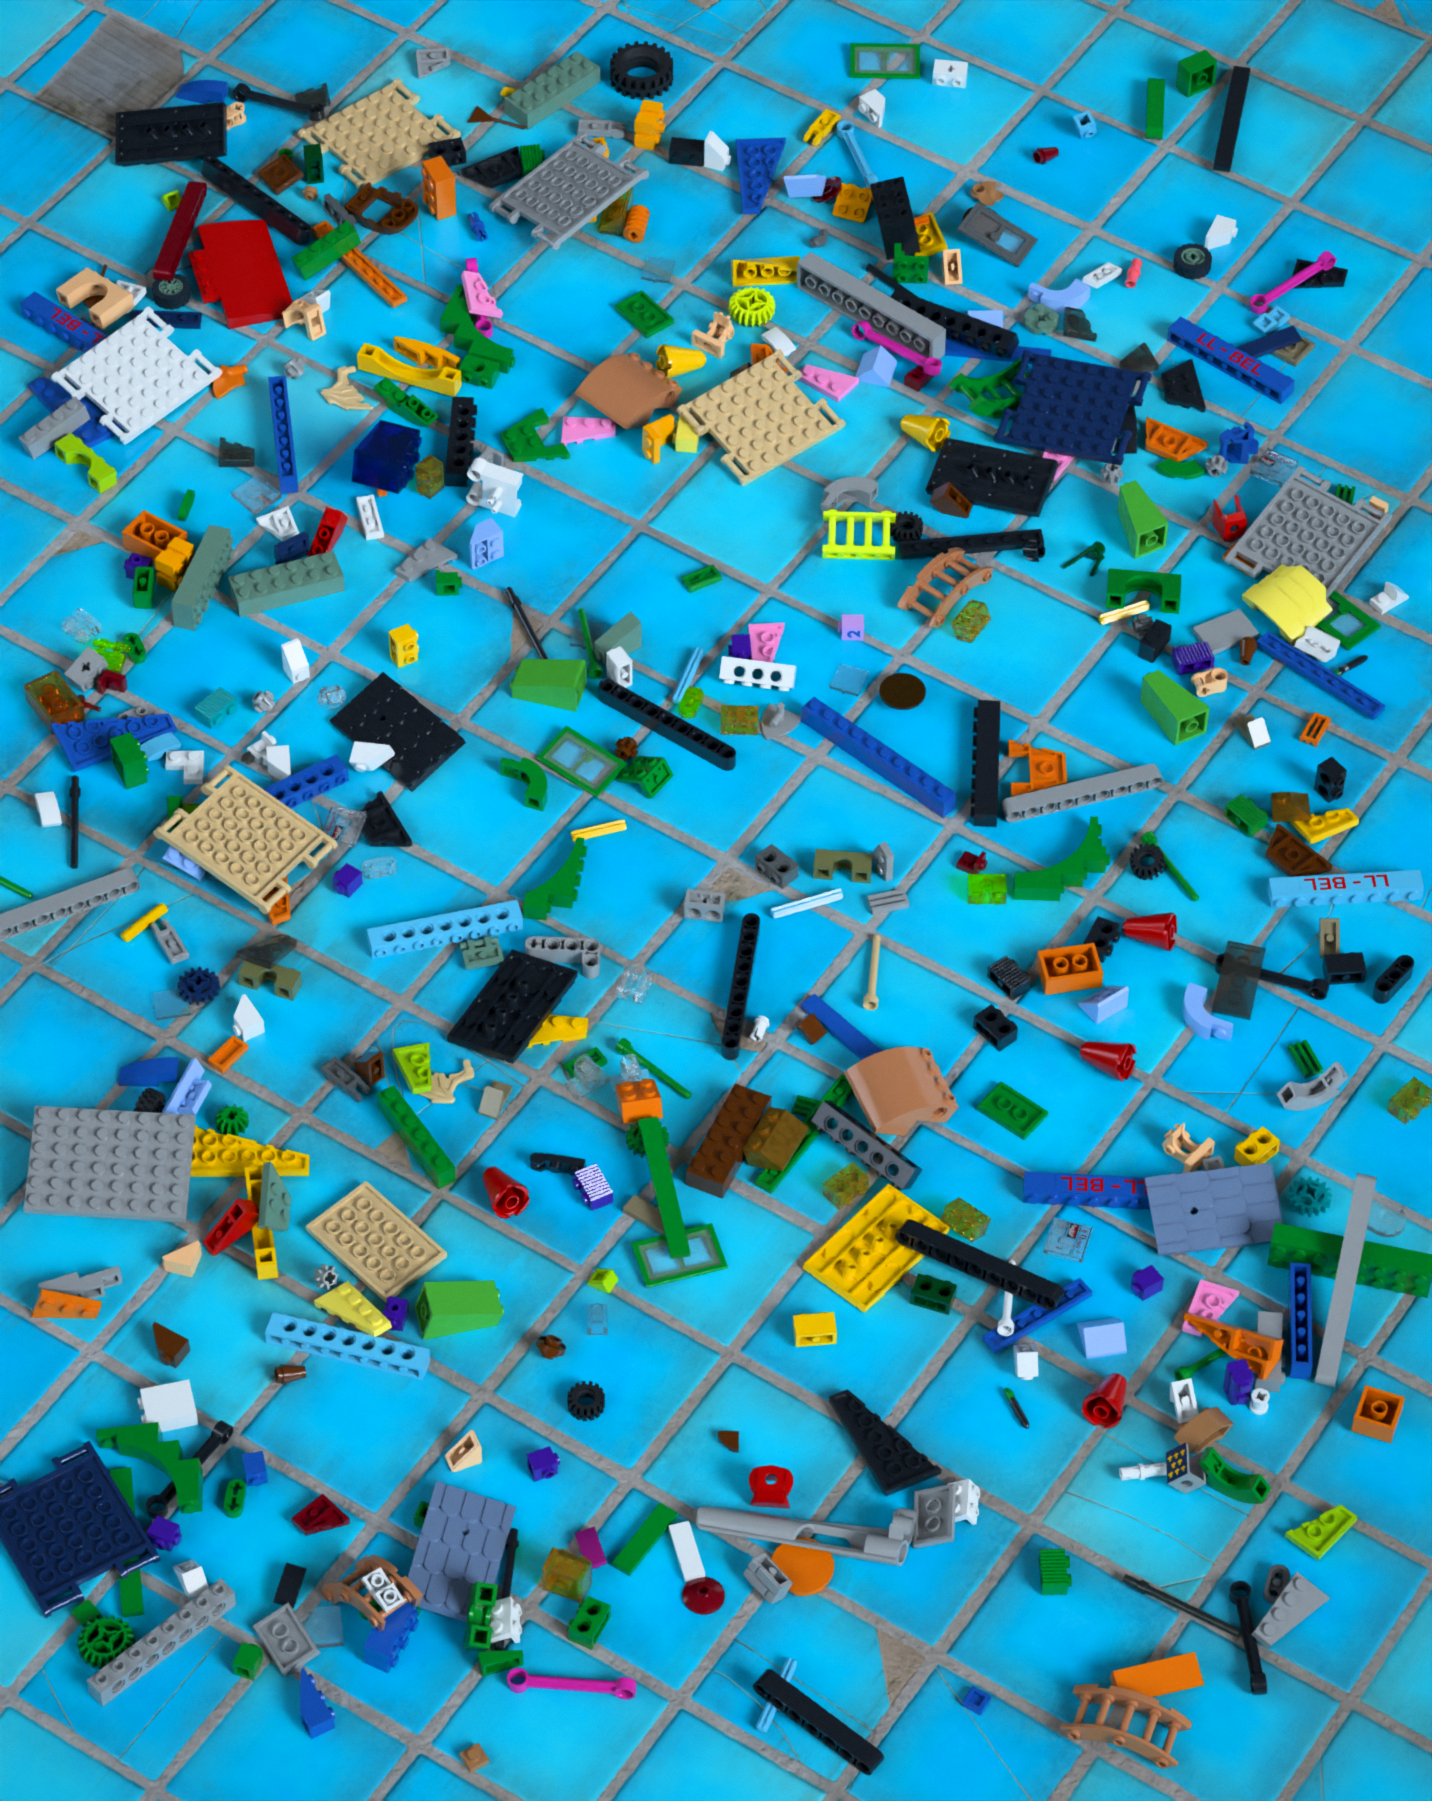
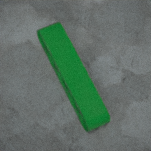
M1148 78L1145 139L1162 140L1165 79Z

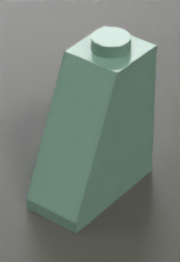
M632 611L594 642L596 659L607 665L606 654L611 649L620 646L629 654L642 648V623Z

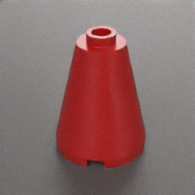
M1169 912L1127 918L1123 922L1122 932L1128 938L1165 951H1171L1176 940L1172 938L1174 933H1177V917L1174 913Z
M1087 1041L1085 1044H1082L1079 1053L1082 1060L1116 1080L1124 1082L1123 1079L1127 1080L1134 1069L1136 1061L1132 1059L1133 1054L1137 1055L1136 1046L1132 1043Z
M493 1166L484 1171L482 1179L492 1209L498 1217L508 1219L510 1215L515 1214L517 1216L526 1209L530 1198L528 1197L529 1191L524 1185L498 1167Z
M1118 1373L1110 1374L1084 1399L1082 1414L1091 1424L1095 1426L1100 1424L1108 1429L1115 1427L1120 1422L1127 1381L1122 1375Z

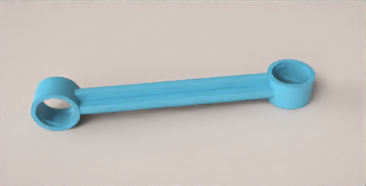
M847 120L840 121L837 124V136L845 139L864 178L865 187L870 188V184L878 182L876 174H872L854 137V124Z

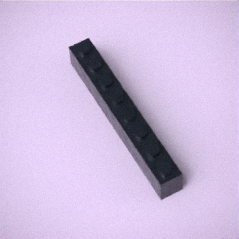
M978 700V707H974L973 718H977V721L973 722V732H976L977 735H973V747H976V750L972 752V761H976V764H972V775H975V778H972L971 789H975V793L971 792V804H974V807H971L970 818H974V826L996 827L1000 701Z

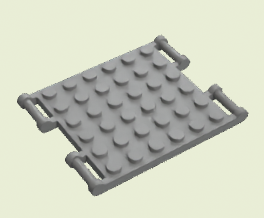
M582 132L493 201L489 209L493 213H498L505 217L511 224H515L518 218L523 216L537 225L532 230V237L541 239L549 244L553 250H558L561 243L640 180L647 179L649 172L632 164L627 158H622L617 163L612 162L601 155L606 151V146L602 143L598 144ZM505 205L513 211L510 213L503 209L501 206ZM547 231L550 234L554 235L555 238L552 239L543 232Z
M1300 465L1228 553L1224 562L1245 571L1253 579H1257L1262 570L1271 574L1281 564L1287 567L1301 565L1326 587L1327 600L1385 525L1390 522L1392 515L1374 508L1362 498L1354 506L1327 492L1331 486L1329 480L1317 477ZM1301 477H1304V478H1306V479L1312 481L1313 483L1319 485V487H1317L1316 485H1314V484H1312V483L1306 481L1305 479H1303V478H1301ZM1363 509V510L1367 511L1368 513H1370V514H1372V515L1378 517L1380 520H1378V519L1372 517L1371 515H1369V514H1367V513H1365V512H1363V511H1361V510ZM1238 555L1256 566L1252 568L1235 557Z

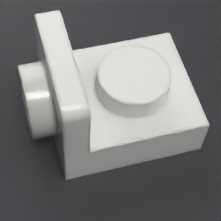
M266 731L261 732V740L247 747V753L258 764L263 761V754H267L266 747L276 746L277 744L275 738Z

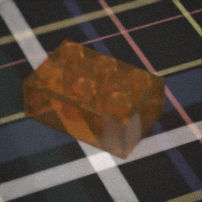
M57 670L24 685L26 701L52 735H54V732L50 727L51 723L67 724L70 721L79 723L85 720L84 705Z

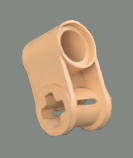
M234 102L227 106V130L245 123L246 115L244 114L245 106L243 103Z
M1216 668L1196 673L1191 677V683L1196 687L1197 696L1205 697L1224 692L1227 688L1228 674L1226 670Z

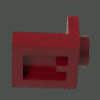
M107 669L97 680L99 694L102 695L107 688L125 693L128 688L125 675Z
M965 851L957 862L956 869L977 877L980 871H984L987 866L986 853L982 851L980 856Z

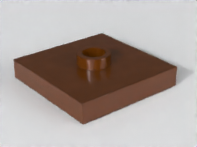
M285 153L257 172L259 177L276 195H279L304 177L303 172Z

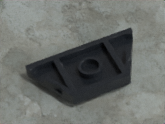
M516 146L462 168L461 175L489 188H494L521 177L519 147Z
M1192 359L1161 374V382L1167 404L1178 405L1187 409L1190 406L1200 408L1199 412H1205L1206 406Z
M379 791L377 797L372 802L369 801L357 815H354L355 822L370 847L412 846L411 838L382 791Z

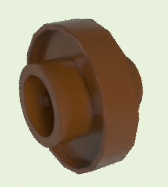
M554 1335L540 1336L537 1339L536 1346L544 1358L552 1360L565 1354L566 1346L560 1338Z

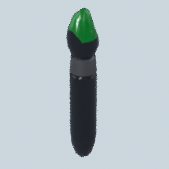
M1362 655L1342 667H1338L1334 673L1341 676L1345 672L1364 663L1368 656Z

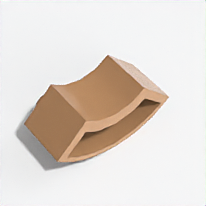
M1206 1407L1190 1421L1182 1423L1177 1428V1433L1173 1438L1180 1445L1187 1443L1189 1445V1454H1199L1211 1443L1221 1440L1234 1423L1218 1407L1210 1409Z

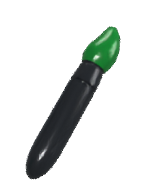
M1005 1388V1397L1009 1401L1020 1424L1028 1429V1419L1016 1400L1014 1392L1010 1388Z

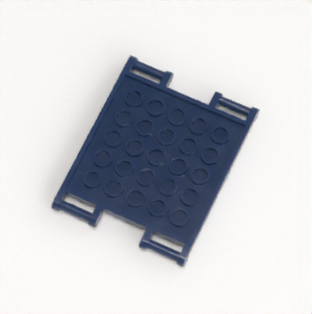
M1028 350L1023 351V359L1018 374L1015 375L1013 380L1015 384L1025 386L1017 412L1009 408L1003 409V417L993 440L1000 444L1122 465L1124 461L1123 455L1128 440L1132 437V432L1129 430L1121 431V427L1128 406H1142L1144 401L1143 395L1152 374L1147 371L1136 372L1035 354ZM1032 361L1033 365L1029 377L1024 378L1028 363ZM1137 380H1140L1137 394L1132 397ZM1009 419H1013L1009 435L1004 436ZM1117 439H1121L1117 454L1112 456Z
M90 1441L83 1443L82 1447L60 1458L55 1457L51 1459L56 1469L55 1471L21 1488L14 1478L8 1480L7 1484L0 1487V1496L13 1491L0 1498V1541L45 1618L52 1616L51 1613L75 1601L83 1600L84 1596L78 1586L113 1568H116L118 1574L124 1579L128 1577V1574L152 1562L157 1563L160 1561L156 1549ZM86 1453L88 1454V1455H86V1456H84V1457H82V1458H80V1459H78V1460H76V1461H74V1462H72V1463H69V1464L63 1466L64 1464H66V1463H68V1462H70V1461H72V1460H74V1459H76V1458H78V1457H80V1456H82V1455H84V1454H86ZM146 1551L149 1553V1555L125 1567L122 1565V1563ZM72 1590V1594L47 1606V1601Z

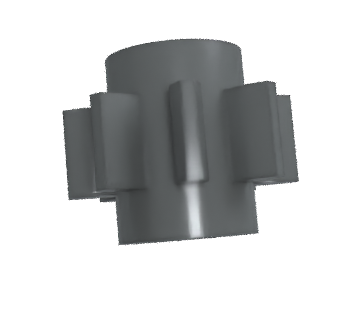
M1145 613L1136 614L1137 619L1132 620L1134 633L1138 632L1139 636H1145L1153 624L1152 617H1147Z

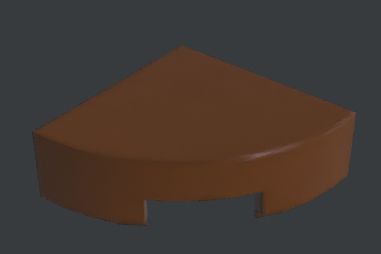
M718 1431L719 1442L728 1448L729 1451L739 1453V1431Z

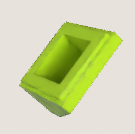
M178 190L162 195L161 201L168 211H172L178 208L181 196Z
M596 1269L587 1284L605 1293H611L618 1282V1277L612 1269Z

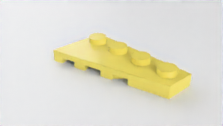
M348 1281L314 1300L315 1307L326 1309L327 1313L332 1316L337 1315L342 1318V1321L355 1324L356 1328L373 1337L392 1328L391 1322Z

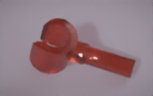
M84 695L77 696L79 701H75V704L79 710L90 708L98 712L101 711V707L86 702Z

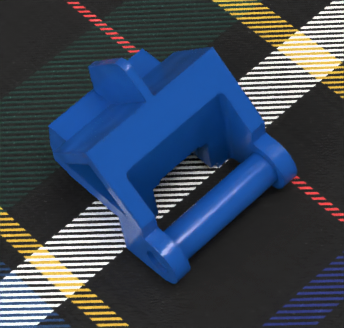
M1244 423L1245 430L1238 426L1231 430L1227 429L1220 434L1219 440L1221 443L1218 455L1223 456L1225 461L1248 464L1249 454H1258L1259 442L1254 439L1255 429L1250 423Z

